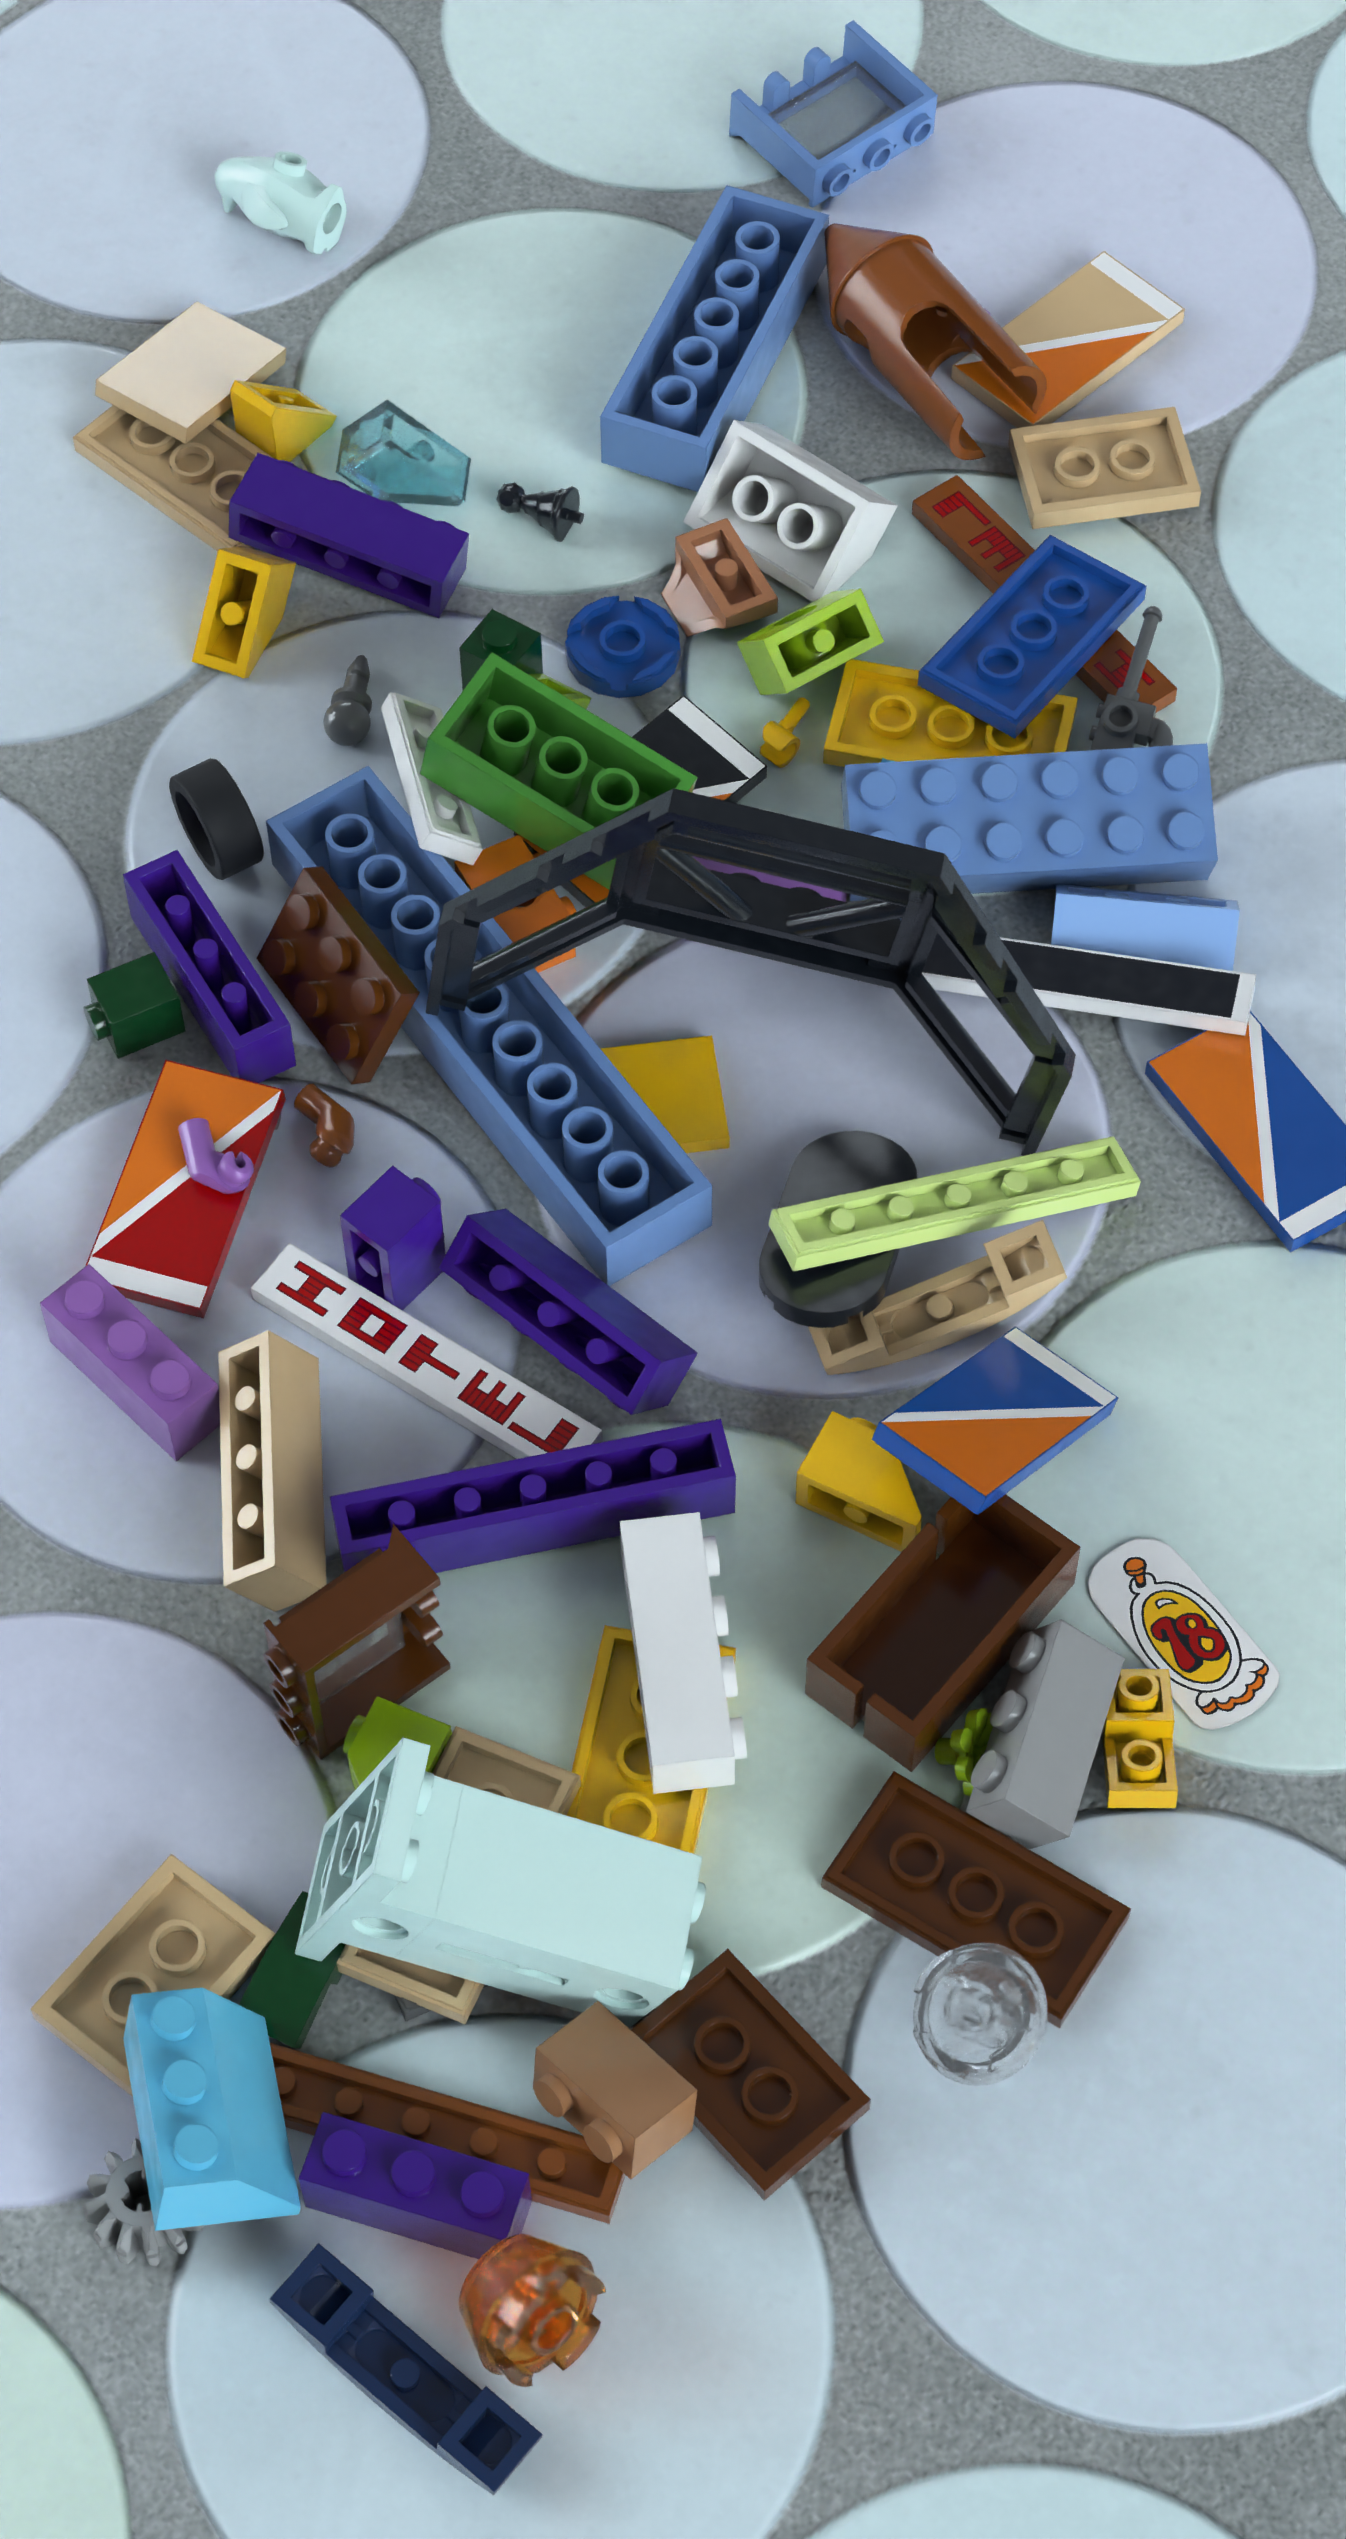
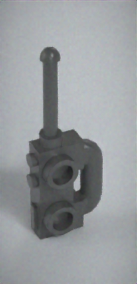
M1156 606L1148 607L1142 614L1144 621L1123 687L1118 688L1116 696L1107 694L1105 704L1099 703L1096 718H1100L1097 727L1092 726L1089 740L1093 742L1090 750L1134 748L1135 744L1147 746V743L1149 744L1148 747L1173 745V735L1170 727L1165 721L1155 718L1156 706L1139 702L1140 694L1137 692L1158 622L1162 621V612Z

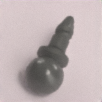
M364 655L357 656L349 666L344 686L333 693L331 705L324 715L325 732L333 742L339 745L352 746L358 744L367 736L370 730L369 714L372 708V700L366 693L370 671L367 658Z

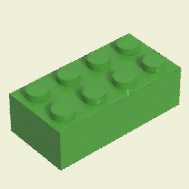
M491 652L428 737L420 771L422 776L547 852L673 788L692 793L698 778ZM616 858L584 873V875L610 889Z

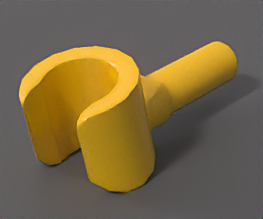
M798 698L784 719L780 720L779 723L770 721L763 728L762 737L765 743L760 747L759 753L779 768L787 766L799 750L800 739L792 733L810 708V702L806 698Z

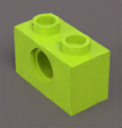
M861 588L833 591L743 638L737 644L760 695L787 694L883 643L884 640Z

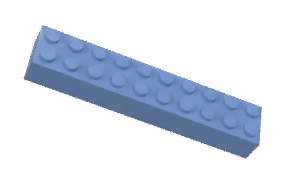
M369 766L266 820L272 865L291 889H293L303 868L322 866L420 993L401 1026L402 1029L604 1283L608 1286L613 1285L712 1226V1184L535 968L469 999L465 1011L440 1005L438 1016L426 1014L438 927L444 904L470 891V889L442 855L419 847L412 818ZM494 918L480 924L474 961L513 943Z

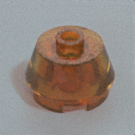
M517 2234L507 2237L492 2246L474 2264L466 2276L460 2291L459 2310L482 2365L493 2374L504 2375L511 2383L517 2386L529 2387L533 2386L532 2377L534 2373L540 2372L552 2363H555L564 2371L586 2350L601 2325V2321L592 2313L597 2295L606 2293V2288L603 2282L594 2274L593 2266L584 2254L529 2234Z

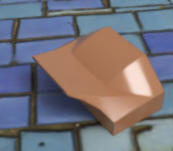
M727 518L675 537V566L661 595L687 637L714 628H731L778 613V597Z

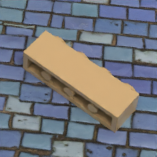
M267 1330L218 1352L223 1587L277 1612L304 1601L327 1585L319 1358Z

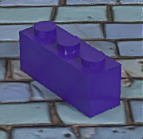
M323 2112L298 2178L305 2207L505 2268H510L532 2203L529 2173Z

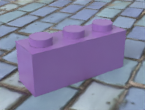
M90 1264L40 1302L50 1342L175 1461H178L220 1426L218 1384Z

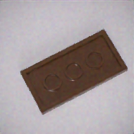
M895 1771L888 1778L823 1875L821 1882L823 1889L1059 2029L1125 1926L1131 1912V1908Z

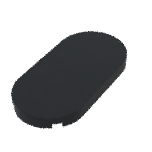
M843 1131L828 1134L814 1140L798 1154L792 1165L777 1209L917 1179V1170L910 1155L900 1145L884 1136L863 1131ZM770 1228L759 1259V1286L764 1297L766 1294L774 1302L773 1309L789 1321L815 1328H832L848 1324V1317L857 1315L862 1311L864 1317L880 1304L885 1295L900 1248L793 1272Z

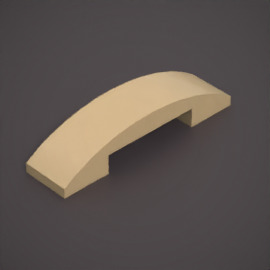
M1038 1221L984 1243L987 1256L888 1295L882 1299L873 1311L864 1317L862 1311L857 1315L848 1317V1324L832 1328L809 1327L827 1375L868 1370L932 1352L997 1324L1050 1292L1063 1282L1067 1275L1044 1221Z

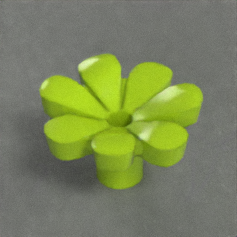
M986 1708L970 1710L966 1714L964 1728L953 1730L951 1738H940L935 1745L936 1761L941 1765H955L956 1777L958 1780L963 1781V1791L967 1796H971L974 1787L971 1784L973 1769L985 1753L993 1728L990 1723L991 1713H988Z

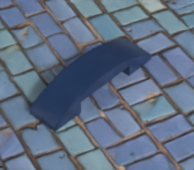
M319 2243L270 2298V2303L358 2389L433 2452L492 2495H495L542 2438L543 2434L487 2386L483 2390L480 2389L374 2298V2290Z

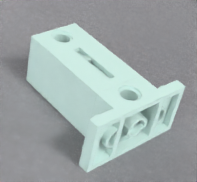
M404 1737L324 1824L295 1950L296 1955L322 1961L339 1943H343L581 2013L599 2001L622 2023L629 2027L633 2026L653 2009L659 2007L662 2002L676 1991H681L689 1979L693 1966L694 1952L686 1947L690 1924H694L700 1915L706 1893L705 1884L698 1881L703 1856L434 1776L433 1773L425 1771L430 1745Z

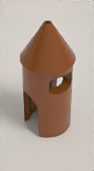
M836 223L826 228L824 236L830 317L833 327L840 334L848 336L852 341L870 351V357L876 369L957 458L976 460L986 456L962 427L964 419L960 412L931 379L939 365L951 356L961 352H972L1035 414L1038 412L1046 393L1044 373L933 254V249L925 238L913 234Z

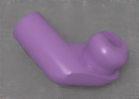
M204 1118L189 1119L179 1125L178 1131L188 1172L194 1181L224 1194L238 1193L248 1187L254 1172L252 1160L248 1155L240 1152L237 1158H235L234 1153L231 1151L226 1154L216 1151L209 1122Z

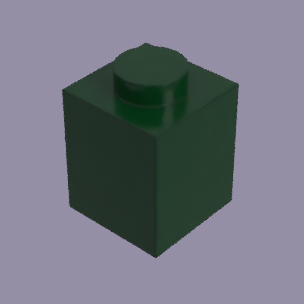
M493 609L459 647L462 690L465 689L491 652L527 674L543 673L541 633Z
M155 952L87 979L92 1004L83 1007L87 1022L97 1041L107 1037L118 1059L186 1032L179 996Z

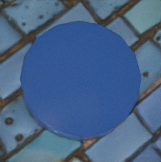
M619 596L601 598L584 606L571 619L567 629L565 651L568 668L580 684L596 694L626 698L649 693L660 688L675 673L681 656L678 625L666 609L645 598L634 596V602L627 600L619 601Z

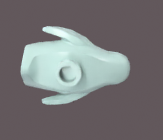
M278 152L275 154V158L242 156L226 159L219 164L214 175L216 188L222 196L225 212H232L238 204L254 225L281 237L300 240L304 242L306 249L312 254L321 255L323 250L328 252L338 243L347 213L342 188L335 184H330L326 187L314 174L306 169L307 160L295 153Z

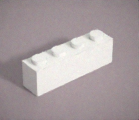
M700 1512L620 1521L621 1556L653 1794L734 1785L735 1759L747 1758L742 1717L729 1718L727 1697L738 1696L734 1658L733 1656L721 1657L718 1636L729 1635L724 1595L712 1596L709 1577L720 1576L716 1537H703Z

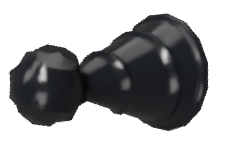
M514 482L503 484L501 489L498 490L496 500L501 510L509 514L520 512L522 508L526 514L532 516L541 527L546 528L554 536L555 540L559 542L564 540L573 523L581 524L583 522L584 513L579 512L580 495L578 489L573 486L567 489L561 488L556 491H541L540 493L525 495L522 486Z

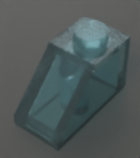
M387 399L342 430L336 473L366 494L381 500H389L395 503L459 506L465 502L471 458Z

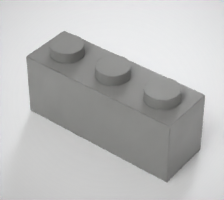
M1062 1619L1023 1634L1014 1645L1010 1654L1009 1664L1012 1669L1004 1694L996 1702L991 1713L990 1723L993 1728L985 1753L976 1763L971 1775V1784L974 1787L966 1812L1028 1849L1070 1837L1124 1657Z

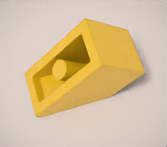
M245 546L218 549L192 662L241 678H249L283 619L296 562Z
M832 1411L797 1471L795 1503L902 1552L920 1532L922 1516L901 1461L872 1440L877 1428L875 1424L859 1417L849 1419Z

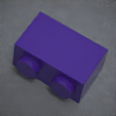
M392 1165L340 1215L348 1278L403 1311L443 1272L439 1269V1266L446 1255L445 1236L443 1232L441 1200L436 1191L423 1179L418 1177L410 1179Z

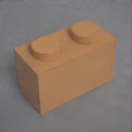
M599 2001L595 2002L536 2047L533 2090L540 2104L551 2115L555 2117L563 2116L583 2135L587 2146L598 2159L605 2163L612 2162L630 2179L634 2178L693 2131L697 2089Z

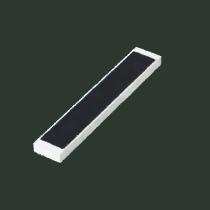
M937 932L922 971L923 976L934 990L988 998ZM1000 937L1044 1006L1243 1036L1246 1034L1255 990L1256 974Z

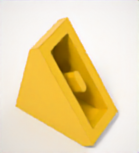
M234 380L230 389L236 432L277 460L291 462L332 427L337 417L297 389Z

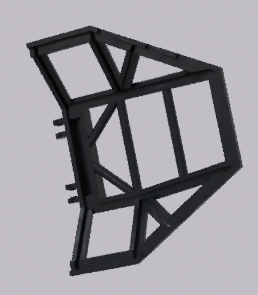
M673 788L445 903L438 927L426 1014L438 1016L440 1005L465 1011L469 999L624 924L894 989L1001 1127L999 1139L1023 1144L1022 1156L1036 1153L1072 1077L1076 1054L945 853ZM694 857L869 899L851 903L823 897L818 892L805 887L789 889L764 883L757 877L747 873L727 874L710 870ZM616 858L607 898L474 961L480 924ZM937 932L1033 1054V1058L1017 1093L1009 1086L922 974Z

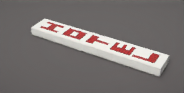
M291 1243L284 1248L251 1287L252 1297L256 1302L516 1459L601 1443L603 1441L600 1428Z

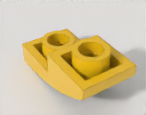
M1121 1669L1103 1727L1107 1808H1176L1178 1786L1173 1748L1175 1720L1169 1669Z

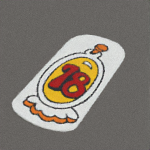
M1137 1538L1112 1550L1092 1568L1088 1587L1090 1597L1097 1608L1148 1669H1169L1172 1698L1199 1728L1214 1730L1237 1723L1252 1715L1272 1696L1279 1684L1280 1674L1277 1668L1170 1545L1156 1539Z

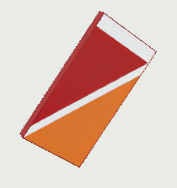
M165 1060L86 1266L90 1264L127 1299L204 1319L286 1100L284 1090ZM204 1118L209 1122L216 1151L224 1154L231 1151L234 1153L235 1158H237L240 1152L248 1155L252 1160L254 1168L248 1187L238 1193L224 1194L194 1181L188 1172L178 1131L179 1125L189 1119Z

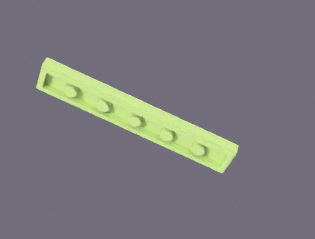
M1112 1136L773 1209L768 1225L794 1272L1134 1197L1137 1195L1141 1181L1115 1137Z

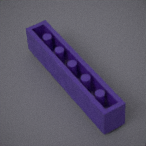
M721 1419L329 1497L343 1573L380 1548L383 1552L388 1549L393 1524L433 1571L439 1573L620 1536V1521L700 1512L701 1520L735 1513L736 1474Z

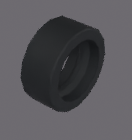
M207 759L170 778L169 789L171 798L183 829L198 857L216 879L224 880L262 861L264 849L255 819L236 782L217 759Z

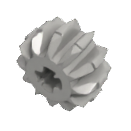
M135 2138L131 2146L133 2158L123 2161L119 2154L108 2151L104 2160L111 2175H89L87 2186L90 2193L96 2198L85 2203L83 2210L87 2222L98 2225L93 2236L100 2248L104 2249L117 2244V2257L120 2262L126 2265L135 2258L140 2249H144L148 2264L157 2267L161 2260L159 2247L169 2244L173 2251L178 2254H184L188 2245L181 2230L200 2231L204 2225L155 2231L152 2210L144 2211L142 2204H138L137 2209L135 2208L134 2201L144 2194L149 2196L140 2140Z

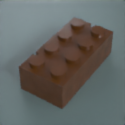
M1006 1494L979 1515L950 1497L936 1513L935 1526L929 1522L807 1658L805 1694L852 1729L860 1720L864 1721L863 1737L912 1772L936 1745L938 1739L943 1737L1009 1660L1011 1651L1023 1634L1035 1630L1074 1585L1081 1547Z

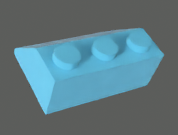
M205 1988L132 1994L123 2041L155 2231L299 2214L301 2209L265 2017Z

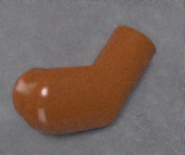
M310 1083L298 1093L294 1101V1108L316 1124V1134L318 1137L309 1146L310 1155L326 1167H335L340 1163L343 1154H349L354 1146V1119L349 1111L316 1085Z

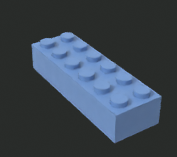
M726 185L600 416L601 463L689 490L699 491L733 420L745 421L827 264L824 232L829 226L828 214Z
M1207 743L848 764L844 767L841 782L844 829L945 853L971 894L1056 889V884L1096 887L1208 880L1218 861ZM849 894L850 901H861L869 899Z

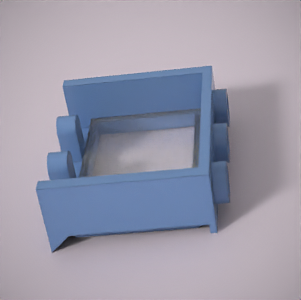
M854 20L845 25L842 57L830 63L831 59L819 47L812 48L804 59L803 80L790 87V82L778 71L772 72L764 81L761 106H758L741 89L731 93L729 137L741 136L809 199V206L812 208L831 196L835 197L842 194L850 184L868 173L881 170L891 159L912 146L921 145L934 132L938 95Z

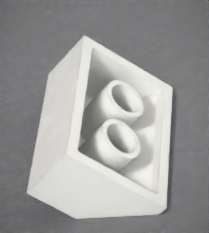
M733 420L683 522L693 529H698L727 518L761 571L811 602H814L833 591H837L872 557L897 505L764 424Z

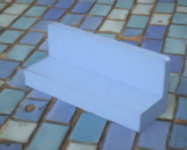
M1056 884L1051 945L1233 971L1240 909L1236 900Z

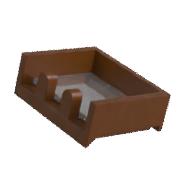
M394 1524L388 1549L384 1552L380 1548L280 1616L277 1626H274L269 1619L263 1623L269 1649L263 1654V1657L275 1679L269 1684V1687L280 1705V1710L275 1713L276 1719L284 1733L296 1746L306 1742L320 1760L344 1744L345 1737L353 1720L358 1715L366 1717L377 1696L400 1705L450 1669V1662L433 1643L443 1636L440 1626L430 1614L431 1611L439 1606V1601L432 1590L441 1585L440 1578Z

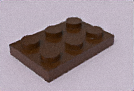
M322 866L303 868L256 959L351 1085L371 1082L420 992Z
M729 1949L725 1950L688 1981L681 1991H676L631 2029L697 2089L693 2124L764 2201L870 2110L871 2099Z

